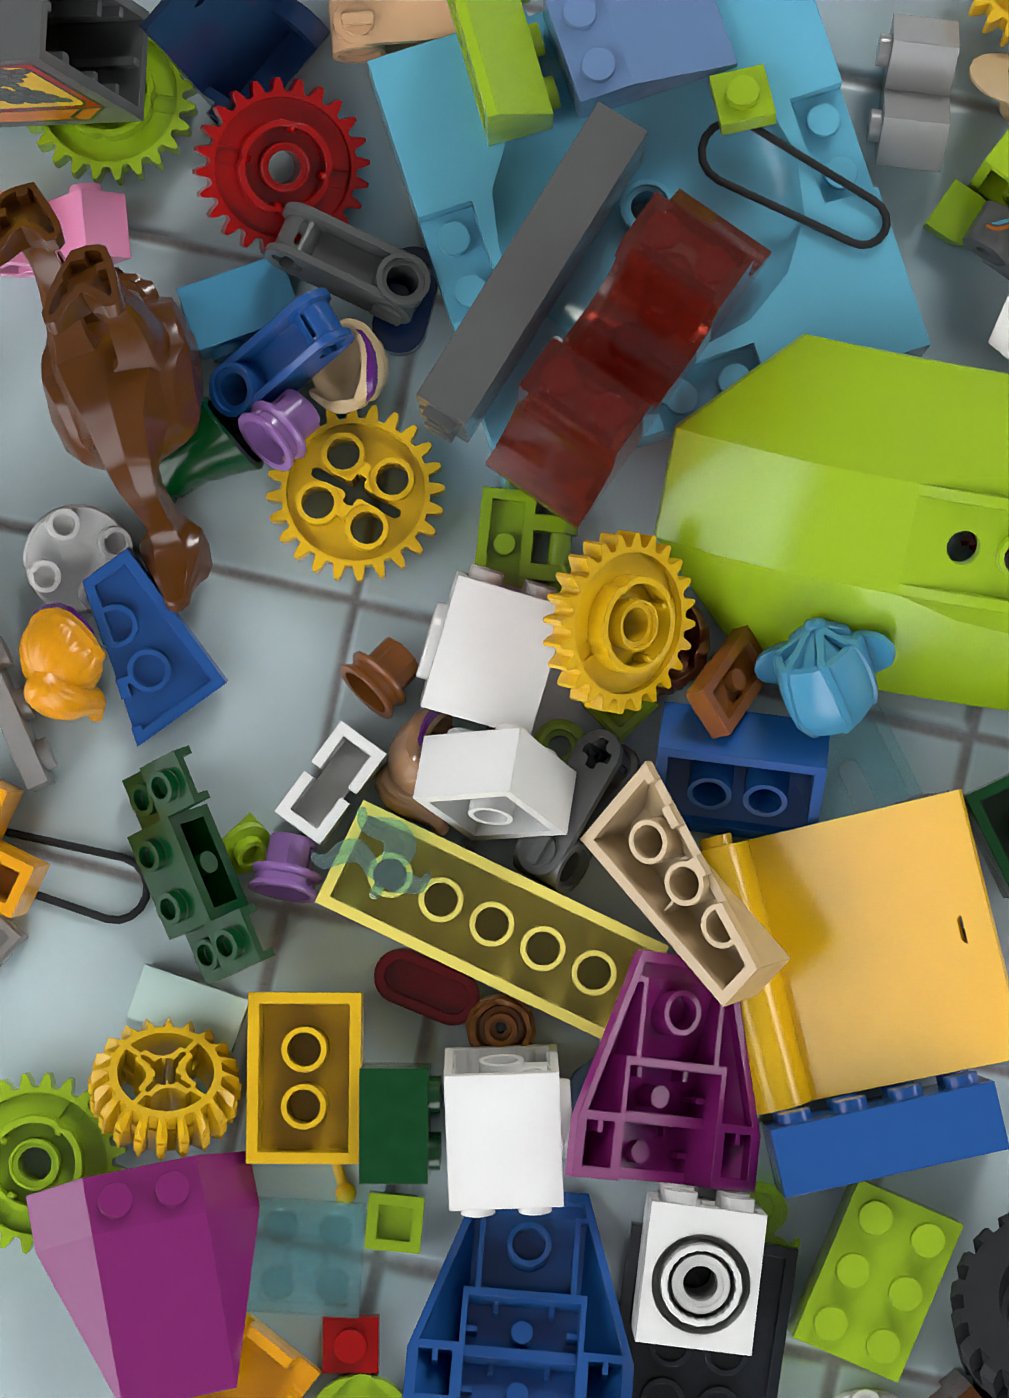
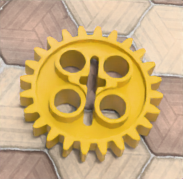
M372 404L366 418H359L358 412L355 410L346 414V418L338 419L335 413L326 409L327 423L322 426L319 425V428L305 440L307 452L302 459H294L293 466L289 471L277 469L268 471V477L274 482L281 484V489L266 493V499L268 502L282 505V509L269 516L272 524L288 523L289 527L280 535V541L283 545L296 540L300 542L293 555L298 562L313 554L315 557L312 571L318 575L329 563L333 565L334 580L338 582L343 578L347 568L353 569L358 583H363L366 568L370 567L374 568L381 580L386 579V562L392 561L403 571L406 569V564L402 553L406 549L419 556L424 553L416 539L418 535L435 538L437 534L436 530L426 520L427 517H440L444 514L443 508L432 503L431 498L445 494V485L429 481V478L442 471L440 462L424 463L423 460L433 450L431 443L426 442L414 446L412 443L417 436L418 428L412 425L400 433L397 430L399 414L396 412L391 414L385 423L379 421L377 405ZM340 444H350L359 450L360 455L357 463L349 469H337L330 464V454ZM396 468L405 472L409 481L407 487L401 493L389 495L379 489V477L386 470ZM320 469L352 488H355L359 481L365 482L364 488L370 498L395 507L400 511V516L392 518L361 499H357L353 506L347 505L348 498L342 489L314 478L312 471ZM315 492L328 493L334 499L332 511L324 518L315 519L309 517L304 512L305 501ZM364 517L376 518L383 524L382 535L377 541L370 544L360 543L353 537L354 525Z

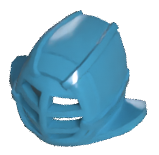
M819 617L807 619L803 626L790 634V641H783L766 648L758 655L754 664L757 678L765 683L778 684L784 704L796 727L805 735L817 738L842 732L847 734L861 722L870 707L877 703L878 684L875 673L892 665L896 650L894 644L879 632L868 630L852 631L844 623L825 621L824 618Z

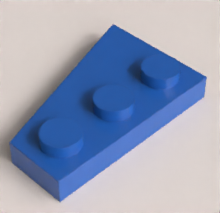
M130 547L82 581L103 645L106 646L116 676L115 681L121 699L124 700L132 724L131 729L137 747L227 683L228 679L180 614L166 608L157 584Z

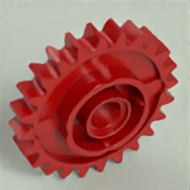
M280 77L271 78L268 92L264 91L258 81L249 82V97L247 99L238 91H231L229 93L233 106L231 110L219 105L212 108L219 123L217 126L201 125L200 129L210 138V142L208 145L194 146L193 151L205 157L206 163L193 169L192 174L207 179V185L202 187L196 194L197 197L214 199V204L206 215L209 218L225 216L226 220L221 229L222 234L228 236L240 229L239 245L247 248L258 238L260 253L264 254L266 246L271 242H275L285 221L282 212L285 205L289 202L309 205L347 224L349 222L343 213L346 207L361 209L362 205L352 195L354 189L368 188L369 183L357 177V170L370 165V160L357 157L355 150L366 142V138L351 137L349 135V130L357 119L355 117L338 118L337 114L342 105L340 99H334L326 105L322 103L324 96L323 87L316 86L308 95H305L302 79H294L288 91H285ZM279 151L289 154L294 163L292 176L283 183L276 182L269 173L270 159ZM301 234L296 235L294 244L300 241Z

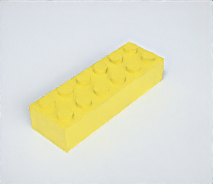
M363 800L315 900L316 903L599 1039H602L636 949L667 953L669 948L668 945L365 800Z

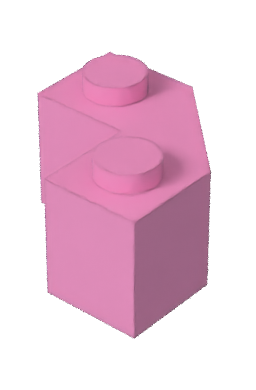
M87 182L71 185L68 194L48 201L61 224L65 244L60 251L65 259L71 250L94 244L106 246L113 265L131 259L124 193L102 191L101 184ZM22 251L0 267V276L15 278L35 277Z

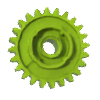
M148 37L143 121L27 127L32 134L43 133L36 143L42 153L55 149L52 162L58 169L71 161V173L77 180L87 170H91L92 179L95 183L101 184L106 173H112L117 184L123 186L127 171H133L143 181L145 180L144 166L147 163H151L162 171L164 169L161 158L162 152L167 151L175 155L181 153L174 138L177 135L191 137L192 131L190 126L183 121V118L197 116L198 110L196 105L186 100V98L198 94V92L187 80H184L185 77Z
M30 1072L21 1075L19 1089L8 1078L0 1081L1 1248L9 1246L15 1237L20 1239L24 1254L29 1253L34 1247L26 1201L27 1195L81 1178L128 1169L117 1164L115 1161L117 1156L129 1150L128 1146L125 1145L117 1148V1145L112 1140L113 1134L102 1135L101 1128L98 1125L99 1118H94L90 1110L91 1094L88 1093V1090L80 1096L75 1093L76 1078H68L60 1088L56 1086L53 1072L45 1073L40 1085H36ZM31 1147L41 1148L49 1154L52 1165L46 1177H37L28 1171L25 1157Z

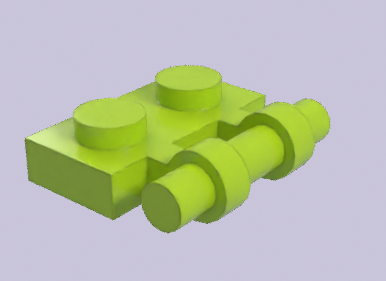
M483 486L475 564L503 572V575H505L504 584L522 589L524 580L528 579L555 587L560 592L562 586L555 575L557 572L570 574L571 568L569 567L568 555L571 550L572 537H577L579 520L574 518L576 497L554 495L552 515L536 514L538 492ZM534 533L550 535L547 564L531 563Z

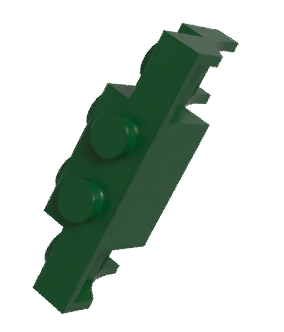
M188 745L173 750L139 768V772L122 780L142 829L128 836L127 839L151 894L157 914L162 921L169 940L186 935L195 962L207 986L250 968L276 954L273 947L265 951L262 949L249 914L257 911L254 903L248 904L208 805L204 804L192 808L211 797L208 790L198 793L184 760V757L192 753Z

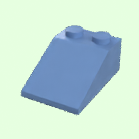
M543 0V18L579 120L589 117L598 101L613 109L735 68L738 65L716 0Z

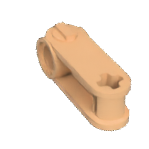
M330 0L328 2L332 58L342 63H366L369 60L456 33L447 0Z

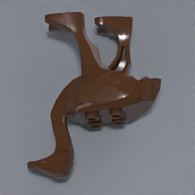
M34 182L15 186L0 194V267L22 251L35 276L43 307L41 313L47 330L46 345L41 358V379L51 421L66 452L87 466L105 470L119 494L146 526L147 532L139 544L141 556L148 572L162 594L166 608L172 612H180L190 604L192 593L201 582L208 578L213 566L209 542L202 528L184 516L173 503L162 482L159 469L161 461L184 445L198 430L203 396L201 356L195 336L190 331L184 314L173 298L160 297L153 282L142 279L139 274L124 273L119 267H114L106 246L100 244L85 245L71 250L65 259L60 251L65 244L61 224L48 201Z

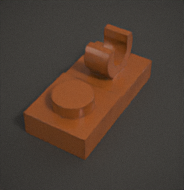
M748 625L732 629L718 651L710 657L711 661L707 662L685 693L694 712L700 718L712 739L732 733L765 684V682L757 678L754 671L755 661L758 655L763 652V649Z

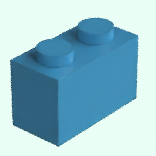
M266 258L176 289L188 326L198 344L202 360L213 358L214 363H222L296 299L288 273L273 266Z

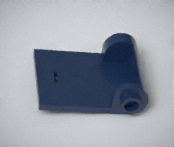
M161 0L139 26L211 106L206 114L216 125H218L219 120L212 108L219 105L231 110L233 107L229 96L231 91H238L247 99L249 97V82L258 81L264 91L268 92L269 84L273 77H280L285 88L330 35L326 25L311 10L297 0Z

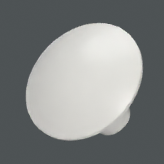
M70 504L56 508L44 515L28 535L23 553V564L27 580L36 595L46 604L62 603L73 607L79 614L91 613L92 609L82 581L126 548L130 547L133 551L131 536L114 516L101 508L87 504Z

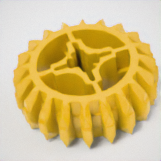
M168 1017L163 1026L154 1027L146 1018L139 1032L125 1025L123 1033H121V1040L108 1038L107 1044L104 1046V1053H96L93 1071L88 1078V1093L91 1094L90 1110L94 1118H99L98 1125L101 1128L102 1135L113 1134V1140L116 1142L117 1148L133 1143V1150L137 1158L147 1149L155 1150L160 1162L167 1154V1151L176 1150L182 1158H185L187 1153H189V1146L191 1145L205 1152L210 1144V1137L222 1139L223 1134L226 1132L227 1124L233 1123L237 1115L238 1100L241 1099L242 1084L239 1083V1067L237 1059L230 1058L227 1043L214 1044L215 1038L212 1029L196 1034L192 1020L183 1028L174 1027L171 1018ZM195 1077L199 1078L207 1087L208 1092L206 1094L197 1089V1083L193 1081ZM125 1083L134 1088V1094L137 1096L134 1100H131L122 1090V1086Z

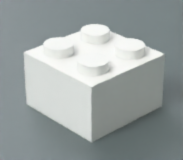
M499 724L495 730L485 731L452 728L448 730L447 734L424 736L413 799L471 841L567 835L577 772L559 759L555 751L544 747L529 735V731L522 726Z

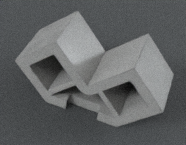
M894 13L890 34L880 33L875 66L883 67L879 108H871L866 133V142L875 143L876 165L941 173L951 126L950 93L960 50L959 21Z

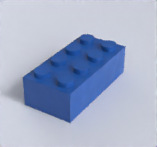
M966 1069L936 1075L937 1083L922 1087L921 1083H914V1080L881 1086L882 1096L866 1099V1095H860L859 1091L826 1098L827 1108L811 1111L810 1107H805V1104L794 1108L773 1112V1120L761 1122L775 1188L785 1198L1008 1150L1009 1142L995 1081L977 1075V1071Z

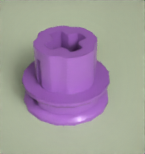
M286 389L272 403L256 401L251 408V413H243L238 419L239 430L252 451L265 463L280 471H289L293 466L294 459H302L307 452L305 440L319 428L320 422L319 414L312 403L293 389Z
M273 832L269 838L265 861L252 863V870L256 875L254 879L248 882V888L258 894L278 900L314 903L318 896L315 886L322 882V876L312 871L318 843L311 838L293 833Z

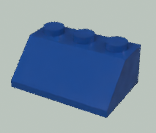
M665 701L658 742L656 770L689 831L717 835L731 833L733 837L754 839L819 823L827 772L830 735L811 738L796 727L791 717L746 711L730 735L712 739L702 721L694 712L691 704Z

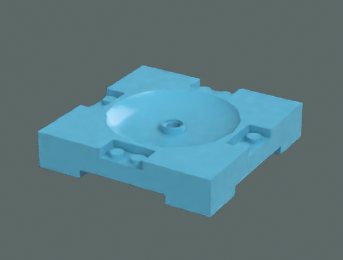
M716 0L738 63L737 67L720 73L764 64L776 110V124L762 128L883 202L879 188L873 187L840 89L842 79L816 1ZM526 10L524 11L528 24L537 22L539 25L546 55L537 57L543 77L553 75L560 98L561 108L553 110V129L488 146L456 33L367 61L371 86L403 184L406 187L453 334L588 117L578 119L543 18V12L528 16ZM708 76L612 109L648 131L643 162L481 423L502 487L504 489L518 490L608 461L611 456L672 437L674 426L804 332L813 336L918 357L923 356L931 343L891 226L888 235L880 244L867 249L854 248L716 184L705 175L699 164L697 148L702 134L711 124L717 121L709 89ZM719 129L710 137L706 147V157L711 169L720 177L853 239L860 241L870 240L880 232L882 216L876 207L751 130L721 136ZM639 203H650L658 208L661 217L653 223L645 224L635 219L631 210Z

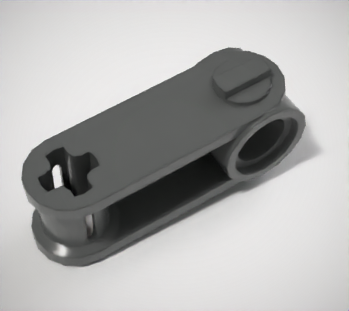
M289 202L285 205L282 212L285 221L275 242L269 243L264 251V256L268 262L315 287L327 288L330 294L368 311L369 314L397 327L400 324H407L411 321L414 312L428 293L431 283V269L427 265L426 260L386 243L309 205L298 202ZM301 234L299 244L295 245L294 239L296 235ZM386 280H401L409 288L410 295H396L389 289Z
M591 730L584 734L576 743L566 761V764L577 772L567 835L519 838L514 849L513 865L516 870L559 894L571 892L580 883L593 856L580 838L640 768V760L636 752L627 745L621 744L620 740L607 730ZM592 749L597 754L593 757L588 751ZM607 758H610V761L607 764H605L604 761ZM620 765L626 769L624 773L618 770Z

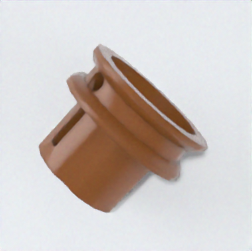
M387 637L369 655L361 651L355 652L353 654V663L341 665L340 674L350 690L362 703L379 716L389 719L393 716L394 706H402L406 703L403 689L417 677L419 664L415 657L400 642Z

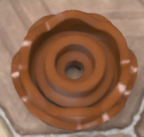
M504 993L488 995L481 999L471 1009L466 1021L468 1041L471 1047L532 1045L535 1040L536 1028L532 1011L526 1003ZM502 1022L506 1025V1029L498 1031L495 1028L496 1025Z

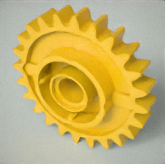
M618 530L617 534L601 532L599 542L583 541L584 556L571 553L568 555L571 566L570 574L556 573L555 576L562 588L559 593H549L547 595V599L555 605V612L543 617L544 623L553 626V634L543 641V645L556 649V653L548 662V667L562 670L557 684L558 686L571 688L569 695L571 700L584 702V707L623 714L624 709L640 711L642 700L656 702V686L668 689L671 687L668 675L669 670L676 669L682 671L683 665L678 658V652L691 649V644L684 638V632L695 627L696 622L686 618L685 614L695 604V599L684 597V591L691 583V578L677 576L683 561L682 559L669 557L670 545L656 543L655 536L640 534L639 532Z

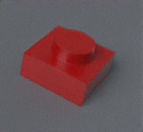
M324 1314L322 1373H379L380 1314Z

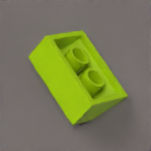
M447 0L488 146L553 129V110L561 108L553 75L543 77L537 57L546 55L538 23L528 24L522 4L528 3L530 0Z

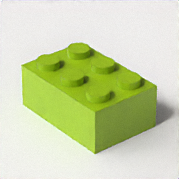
M867 1180L847 1185L787 1329L793 1338L898 1383L964 1224L949 1215Z

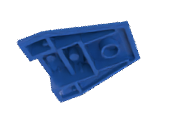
M564 1192V1207H552V1211L544 1215H524L519 1213L518 1209H495V1213L487 1217L472 1218L464 1216L407 1345L402 1398H632L634 1363L589 1194Z

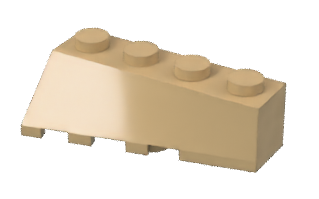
M645 761L580 840L723 1007L755 997L791 958L704 859L652 761Z

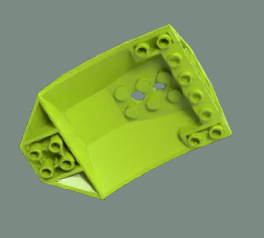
M804 332L674 426L654 535L660 544L671 546L669 557L682 559L683 564L680 572L684 577L691 578L689 585L726 637L732 629L748 625L764 651L766 648L780 642L790 641V634L803 626L807 619L822 617L825 621L844 623L852 631L868 630L879 632L894 644L896 655L892 665L875 673L878 690L1009 711V569L1004 561L1005 553L1009 548V373L813 336ZM960 531L972 532L977 540L975 553L965 561L951 560L947 554L949 539Z

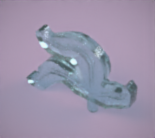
M365 807L358 809L357 822L361 831L374 839L383 841L384 851L381 863L377 862L375 855L368 845L360 839H347L336 843L326 854L311 853L312 862L323 870L344 863H358L361 865L365 874L376 881L369 891V897L373 900L379 898L384 888L393 893H423L432 880L430 872H426L423 877L419 878L413 873L404 870L413 860L417 850L416 840L409 827L397 819L369 817Z

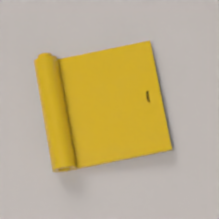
M962 789L733 843L731 833L699 840L704 859L791 958L757 996L740 1001L757 1115L794 1108L812 1100L1009 1061V978ZM960 917H962V921H963V925H964V929H965L967 941L965 940L964 935H963V931H962V927H961V923H960Z

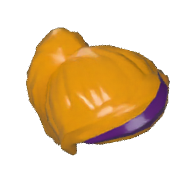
M62 603L43 605L33 612L19 642L18 653L22 673L27 680L24 687L25 701L41 715L51 719L74 721L88 716L90 720L99 722L103 719L106 699L103 692L96 685L101 678L103 661L107 657L106 652L99 645L90 625L73 607Z

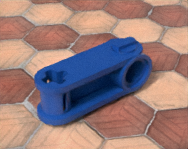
M327 288L313 289L296 298L215 368L209 380V396L213 406L219 413L227 417H236L238 420L243 413H251V408L256 401L272 403L286 389L299 390L354 341L355 337L351 329L342 327L329 303L332 297Z

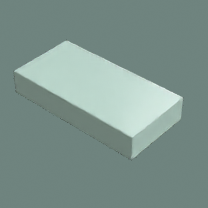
M144 964L126 1017L142 1023L147 1018L154 1027L163 1026L168 1017L171 1018L174 1027L183 1028L192 1020L196 1034L212 1029L215 1038L214 1044L227 1043L230 1053H233L248 1010V999L210 985L206 986L204 983L161 968Z

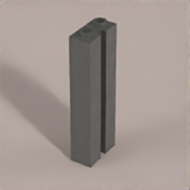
M598 101L417 392V401L420 404L419 412L425 419L423 426L427 430L449 443H452L456 436L466 443L470 441L643 162L647 130Z

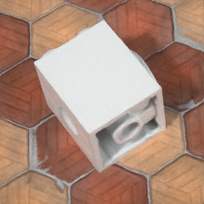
M471 563L469 573L457 570L447 604L438 602L435 607L416 674L418 678L425 679L420 695V706L496 728L499 724L519 725L529 731V735H531L550 671L548 662L556 651L554 647L543 645V641L553 634V626L544 623L543 617L555 612V605L547 599V595L549 593H559V591L555 587L528 579L524 580L522 589L504 584L505 575H503V572Z
M557 1044L445 1048L444 1099L449 1211H461L463 1216L480 1218L493 1215L495 1209H518V1212L521 1214L534 1216L548 1214L552 1211V1207H564L562 1158L567 1157L572 1105L570 1080L568 1078H559Z
M661 1183L660 1192L647 1191L631 1328L635 1342L752 1356L768 1215L758 1204H755V1199L750 1198L751 1194L739 1191L717 1190L716 1199L697 1197L698 1192L694 1191V1187L675 1183ZM705 1266L711 1269V1276L702 1287L689 1288L683 1284L686 1273L693 1267Z

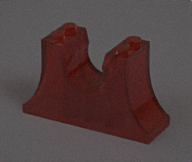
M680 188L670 200L655 192L622 238L615 254V262L587 308L563 339L559 336L552 337L518 385V400L503 434L485 462L486 466L578 530L770 258L772 252Z

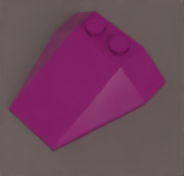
M636 949L571 1115L565 1176L616 1181L619 1179L675 1183L708 1189L755 1193L761 1136L740 1001L723 1007L679 955Z
M246 1151L194 1155L85 1177L26 1196L36 1255L115 1398H192L237 1388L260 1210L252 1164H246Z

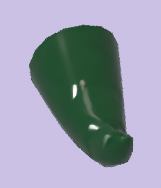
M202 396L197 432L184 445L161 461L159 469L162 482L175 504L179 498L185 497L209 481L262 469L264 462L244 440L239 430L237 418L227 417L219 413L213 406L210 397Z

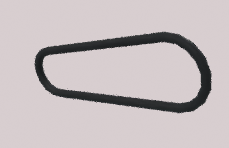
M718 121L711 124L702 134L697 148L699 164L705 175L716 184L854 248H872L880 244L888 235L891 226L890 213L883 202L764 128L759 127L750 130L876 207L882 216L880 232L870 240L860 241L853 239L720 177L711 169L706 157L708 141L719 130Z
M7 828L4 836L125 862L134 867L143 883L142 897L138 905L129 913L120 916L107 915L40 891L36 894L35 899L104 923L122 924L135 919L142 913L150 899V892L135 858L127 854Z

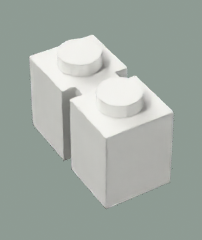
M340 721L311 761L324 771L318 779L304 771L274 812L319 845L324 846L353 807V805L345 800L346 796L352 791L360 797L386 762L388 755Z

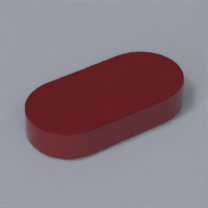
M399 948L387 952L379 959L374 970L376 989L384 999L444 1025L456 1026L466 1023L471 1009L481 999L479 987L472 977L410 949Z

